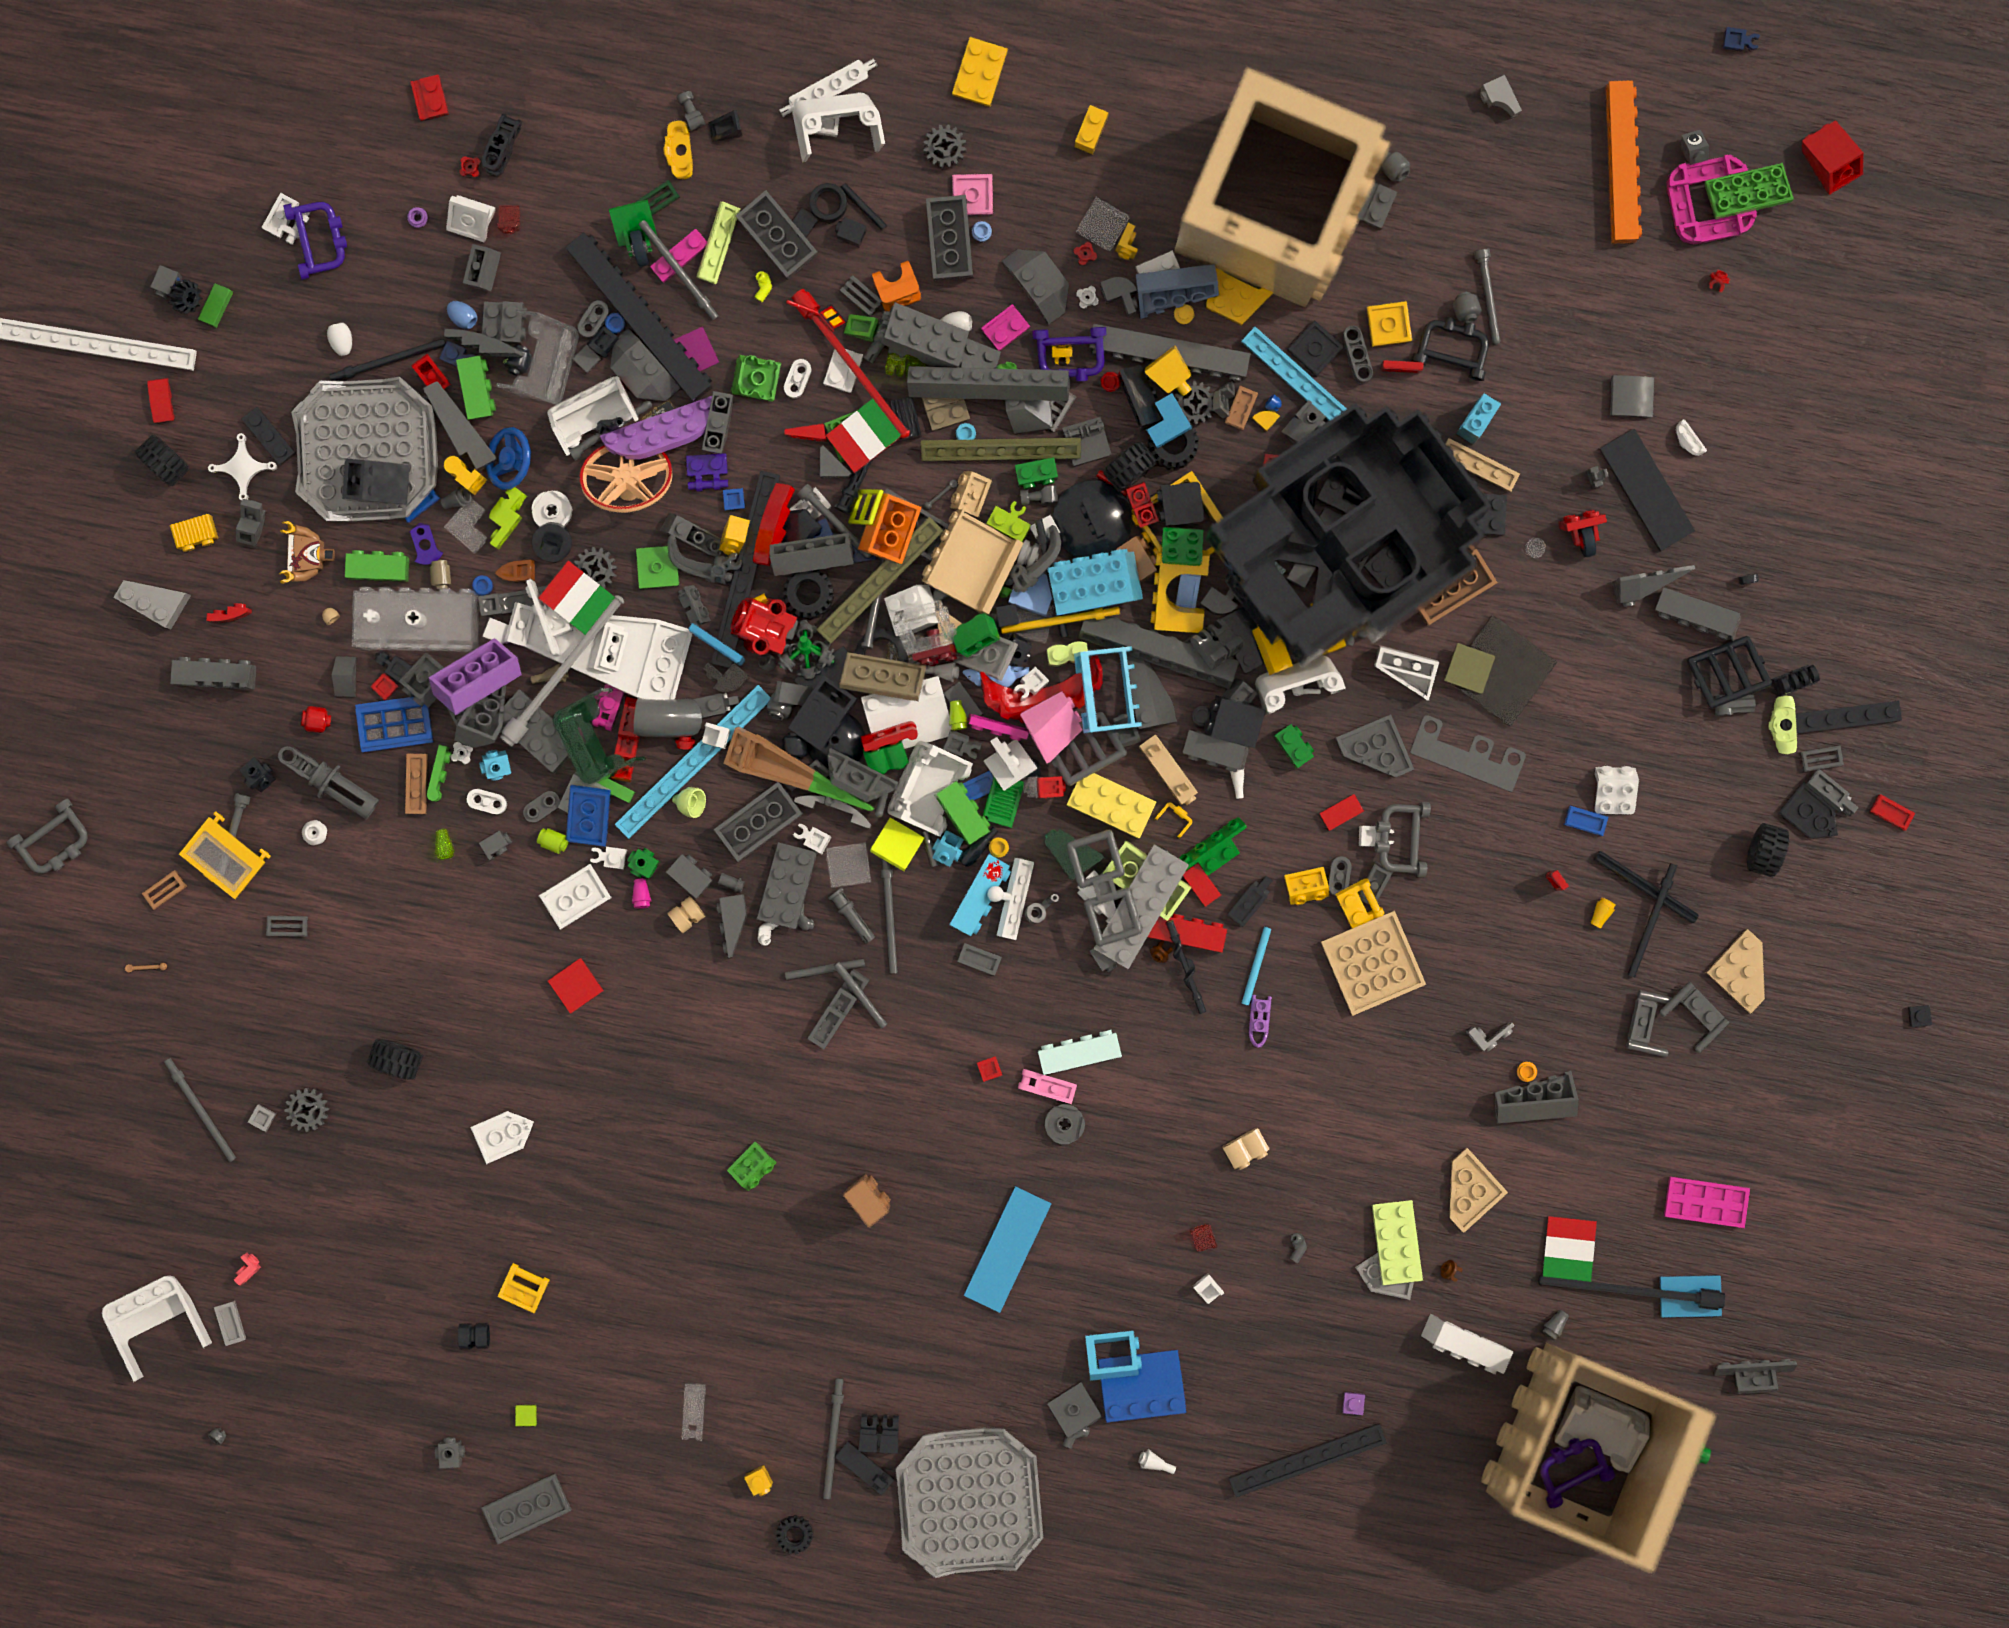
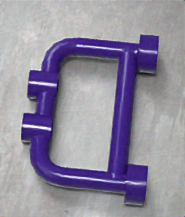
M314 202L292 207L291 203L283 205L287 221L295 219L306 262L298 264L301 280L309 279V274L339 267L344 261V248H347L345 236H340L339 228L343 227L340 216H335L333 208L325 202ZM324 210L328 217L337 257L333 261L314 265L302 213Z
M1106 327L1090 328L1091 336L1049 338L1048 329L1033 330V339H1037L1040 370H1051L1047 367L1045 346L1095 344V367L1057 370H1069V377H1076V381H1087L1088 376L1097 375L1104 367L1103 336L1107 335Z
M1573 1438L1568 1441V1448L1563 1450L1562 1447H1555L1551 1450L1552 1456L1543 1462L1540 1469L1541 1477L1548 1493L1546 1502L1549 1508H1557L1563 1504L1564 1501L1561 1493L1596 1475H1599L1601 1481H1609L1616 1476L1613 1467L1608 1466L1602 1448L1596 1440L1585 1439L1580 1441L1579 1438ZM1592 1447L1599 1465L1554 1488L1548 1473L1550 1466L1555 1463H1563L1567 1457L1583 1452V1449Z

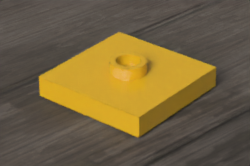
M1407 301L1368 306L1366 308L1372 347L1412 341Z

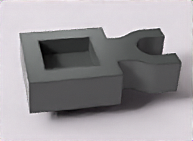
M950 730L943 750L962 756L963 752H965L969 757L976 759L977 752L972 751V749L980 750L982 743L977 741L970 742L969 736Z

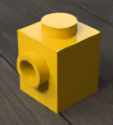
M764 1465L747 1473L744 1477L753 1496L756 1494L762 1496L768 1493L773 1484Z

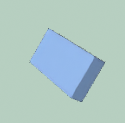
M1180 575L1175 605L1187 608L1196 607L1201 575Z

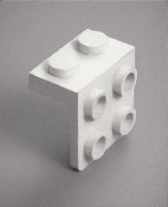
M1610 766L1595 767L1597 781L1595 812L1597 814H1633L1636 807L1639 783L1636 769L1629 766L1622 768Z

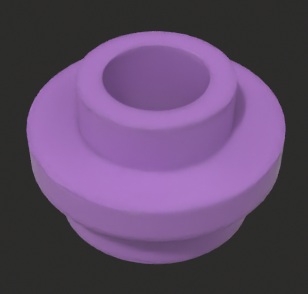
M416 207L409 211L407 218L410 225L420 228L427 223L428 215L424 209ZM416 215H421L420 221H415Z

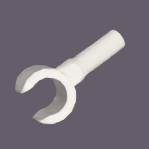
M1303 685L1292 688L1295 696L1321 693L1320 689H1304Z

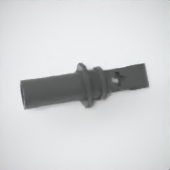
M283 747L279 751L278 758L281 763L291 768L301 777L309 780V786L318 788L317 797L321 798L324 794L329 795L366 820L380 801L378 798L340 775L341 766L337 765L332 769L324 761L319 764L315 759L294 747ZM287 750H291L294 754L291 761H287L284 758V753ZM334 781L365 801L364 804L360 805L331 786L332 782Z

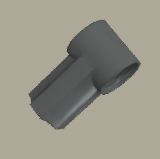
M1724 694V695H1714V699H1717V698H1719V697L1725 696V694ZM1747 695L1715 707V716L1755 712L1754 695Z

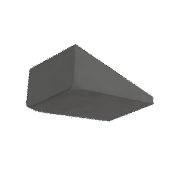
M1377 861L1374 862L1366 877L1371 884L1370 888L1376 901H1378L1393 873L1387 871ZM1360 890L1358 895L1361 901L1369 904L1363 890Z

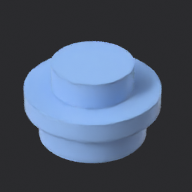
M980 221L974 224L972 227L974 239L983 242L990 238L992 230L988 223Z

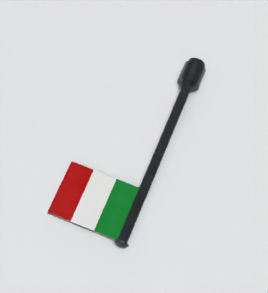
M1548 1216L1543 1274L1538 1278L1540 1286L1543 1284L1695 1302V1304H1698V1308L1724 1309L1725 1293L1720 1292V1290L1700 1288L1699 1292L1687 1293L1591 1282L1597 1222Z

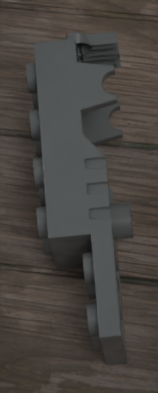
M896 302L890 311H884L879 319L880 325L873 340L877 342L881 340V344L889 347L888 353H896L900 358L909 354L917 357L923 364H927L930 367L996 369L1001 352L967 339L969 334L967 330Z

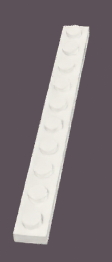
M0 318V339L194 371L196 350Z

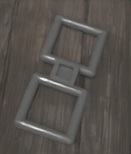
M1106 830L1068 842L1066 847L1078 886L1086 888L1093 885L1096 897L1084 902L1096 945L1103 946L1141 934L1142 927L1130 889L1124 888L1116 891L1113 879L1122 877L1125 874L1113 832ZM1106 839L1116 870L1085 879L1075 848ZM1124 897L1133 928L1102 937L1093 906Z

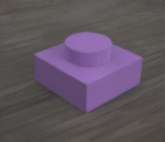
M1344 1392L1342 1412L1363 1415L1365 1394Z

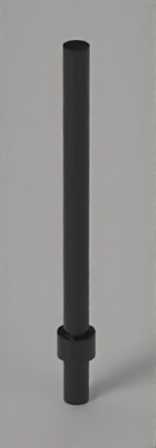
M444 338L354 367L352 365L344 367V370L331 373L329 376L331 381L346 377L349 379L355 377V374L444 347L446 343Z
M1043 519L1035 520L1038 534L1036 539L1038 545L1040 544L1043 556L1049 548V537L1045 533ZM1047 570V571H1046V574H1047V579H1048L1049 588H1050V592H1051V597H1052V601H1053V606H1054V610H1055V615H1056V617H1058V616H1064V615H1057V613H1056V608H1055V603H1054V597H1053V592H1052V587H1051V582H1050V577H1049V571ZM1066 623L1059 624L1060 637L1068 636Z
M1670 863L1665 878L1662 877L1660 882V891L1627 974L1635 978L1668 890L1672 888L1674 883L1672 879L1678 865Z

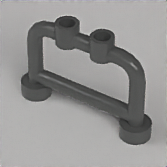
M68 798L55 806L59 813L58 816L25 840L20 834H17L6 842L10 849L15 848L28 867L36 873L43 874L52 869L55 872L65 866L63 861L68 857L71 860L81 854L79 849L87 842V831L72 811L71 807L73 804ZM68 818L80 835L79 840L67 847L59 855L53 857L45 865L39 866L26 848Z
M1420 802L1419 805L1391 804L1384 809L1381 821L1376 822V832L1381 833L1380 841L1375 842L1374 850L1375 853H1380V863L1387 871L1415 873L1416 877H1426L1427 863L1418 861L1420 817L1428 818L1430 816L1431 806L1429 802ZM1393 812L1412 813L1410 865L1392 864L1387 858L1390 848L1388 837L1391 829L1389 818Z

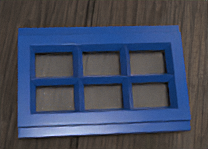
M414 697L355 705L361 752L434 743L429 708L426 705L419 706L413 700Z

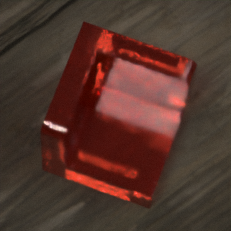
M1209 1223L1190 1229L1198 1252L1212 1247L1213 1249L1217 1248Z

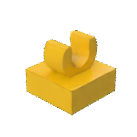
M1072 345L1052 346V357H1054L1056 364H1059L1058 359L1060 357H1065L1066 364H1069L1070 357H1072Z

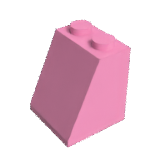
M1063 692L1020 714L1046 763L1051 762L1082 731L1079 724L1082 719L1077 711L1073 712L1072 708L1075 705L1070 696L1066 698Z

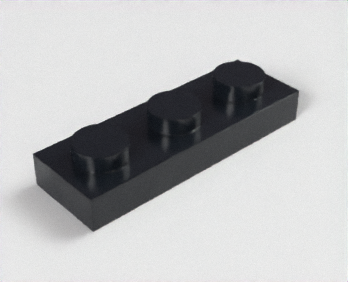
M255 407L242 418L244 423L280 466L296 454L259 407Z

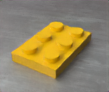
M970 37L952 95L990 107L1008 49Z

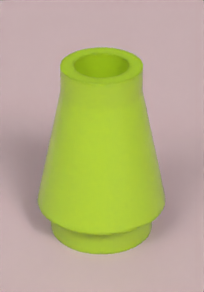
M951 701L949 716L951 730L966 729L968 719L962 706V701Z

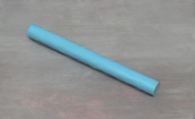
M1263 928L1242 1004H1250L1271 928Z

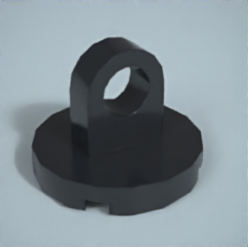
M548 522L539 526L533 534V550L539 558L545 561H561L571 550L572 537L565 526L556 522Z

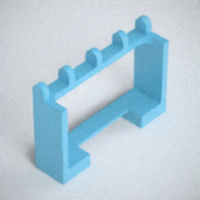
M1132 646L1074 653L1076 674L1082 673L1086 713H1081L1084 733L1142 726L1141 722H1135L1133 709H1138L1139 704L1133 705L1131 689H1136L1137 684L1130 685L1128 669H1134V664L1128 665L1126 652L1132 651ZM1119 653L1128 723L1097 727L1089 656Z

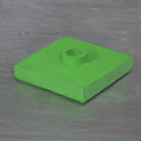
M667 546L636 549L639 589L679 586L678 568L673 566L670 561Z

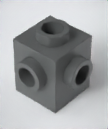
M455 1437L443 1438L438 1447H435V1458L439 1459V1469L457 1468L462 1465V1458H465V1446L461 1445V1440H456Z

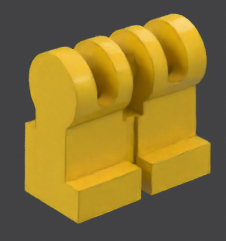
M450 456L444 462L445 470L474 495L487 481L475 469L470 473L467 465L456 456Z

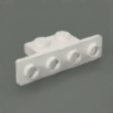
M531 579L526 580L528 585L526 587L527 594L534 602V605H532L533 611L536 616H539L541 621L539 624L540 631L546 636L548 641L545 643L546 648L550 654L552 653L556 657L561 656L555 637L572 631V625L539 599L540 594L535 581Z

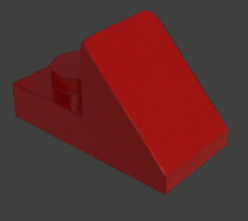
M428 354L411 365L426 386L439 382L442 388L445 389L451 385Z

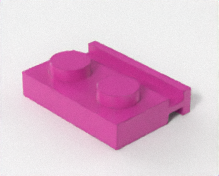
M1012 304L984 325L981 330L986 334L994 347L1001 351L1030 329V326Z

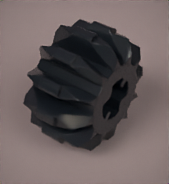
M184 279L175 281V286H170L172 292L167 295L171 297L168 303L173 305L172 309L187 314L195 312V307H201L199 300L203 298L199 294L202 290L198 288V284Z

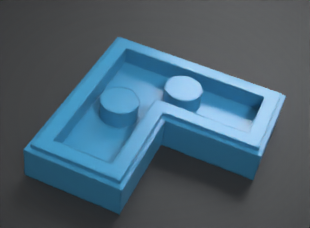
M1172 393L1155 403L1164 420L1147 429L1157 448L1192 429Z

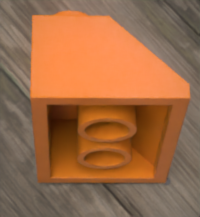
M883 493L873 524L866 525L858 550L902 564L922 507Z

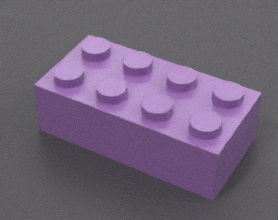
M494 638L428 678L433 695L456 715L522 674L517 657Z

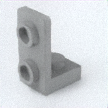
M1512 1022L1507 1023L1487 1041L1485 1040L1487 1036L1480 1028L1471 1027L1466 1032L1480 1050L1484 1051L1487 1049V1051H1490L1497 1045L1496 1041L1500 1037L1504 1039L1513 1032L1511 1028L1515 1025Z

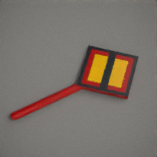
M790 300L786 301L789 305L820 316L833 332L847 324L845 319L831 304L820 311H816Z

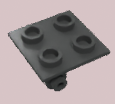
M1101 417L1062 428L1065 438H1081V458L1071 459L1073 466L1112 455Z

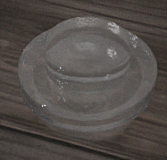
M1539 538L1530 539L1525 546L1526 553L1532 558L1542 556L1546 549L1545 543Z

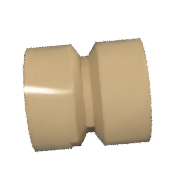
M691 896L681 902V907L676 906L668 912L669 917L682 933L690 929L693 922L698 923L706 917Z

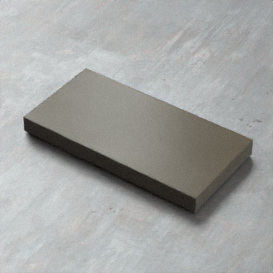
M847 652L839 688L919 702L926 666Z

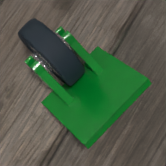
M648 200L609 209L618 245H626L629 257L635 256L639 267L649 265L647 253L653 252L651 242L638 225L645 220L657 235Z

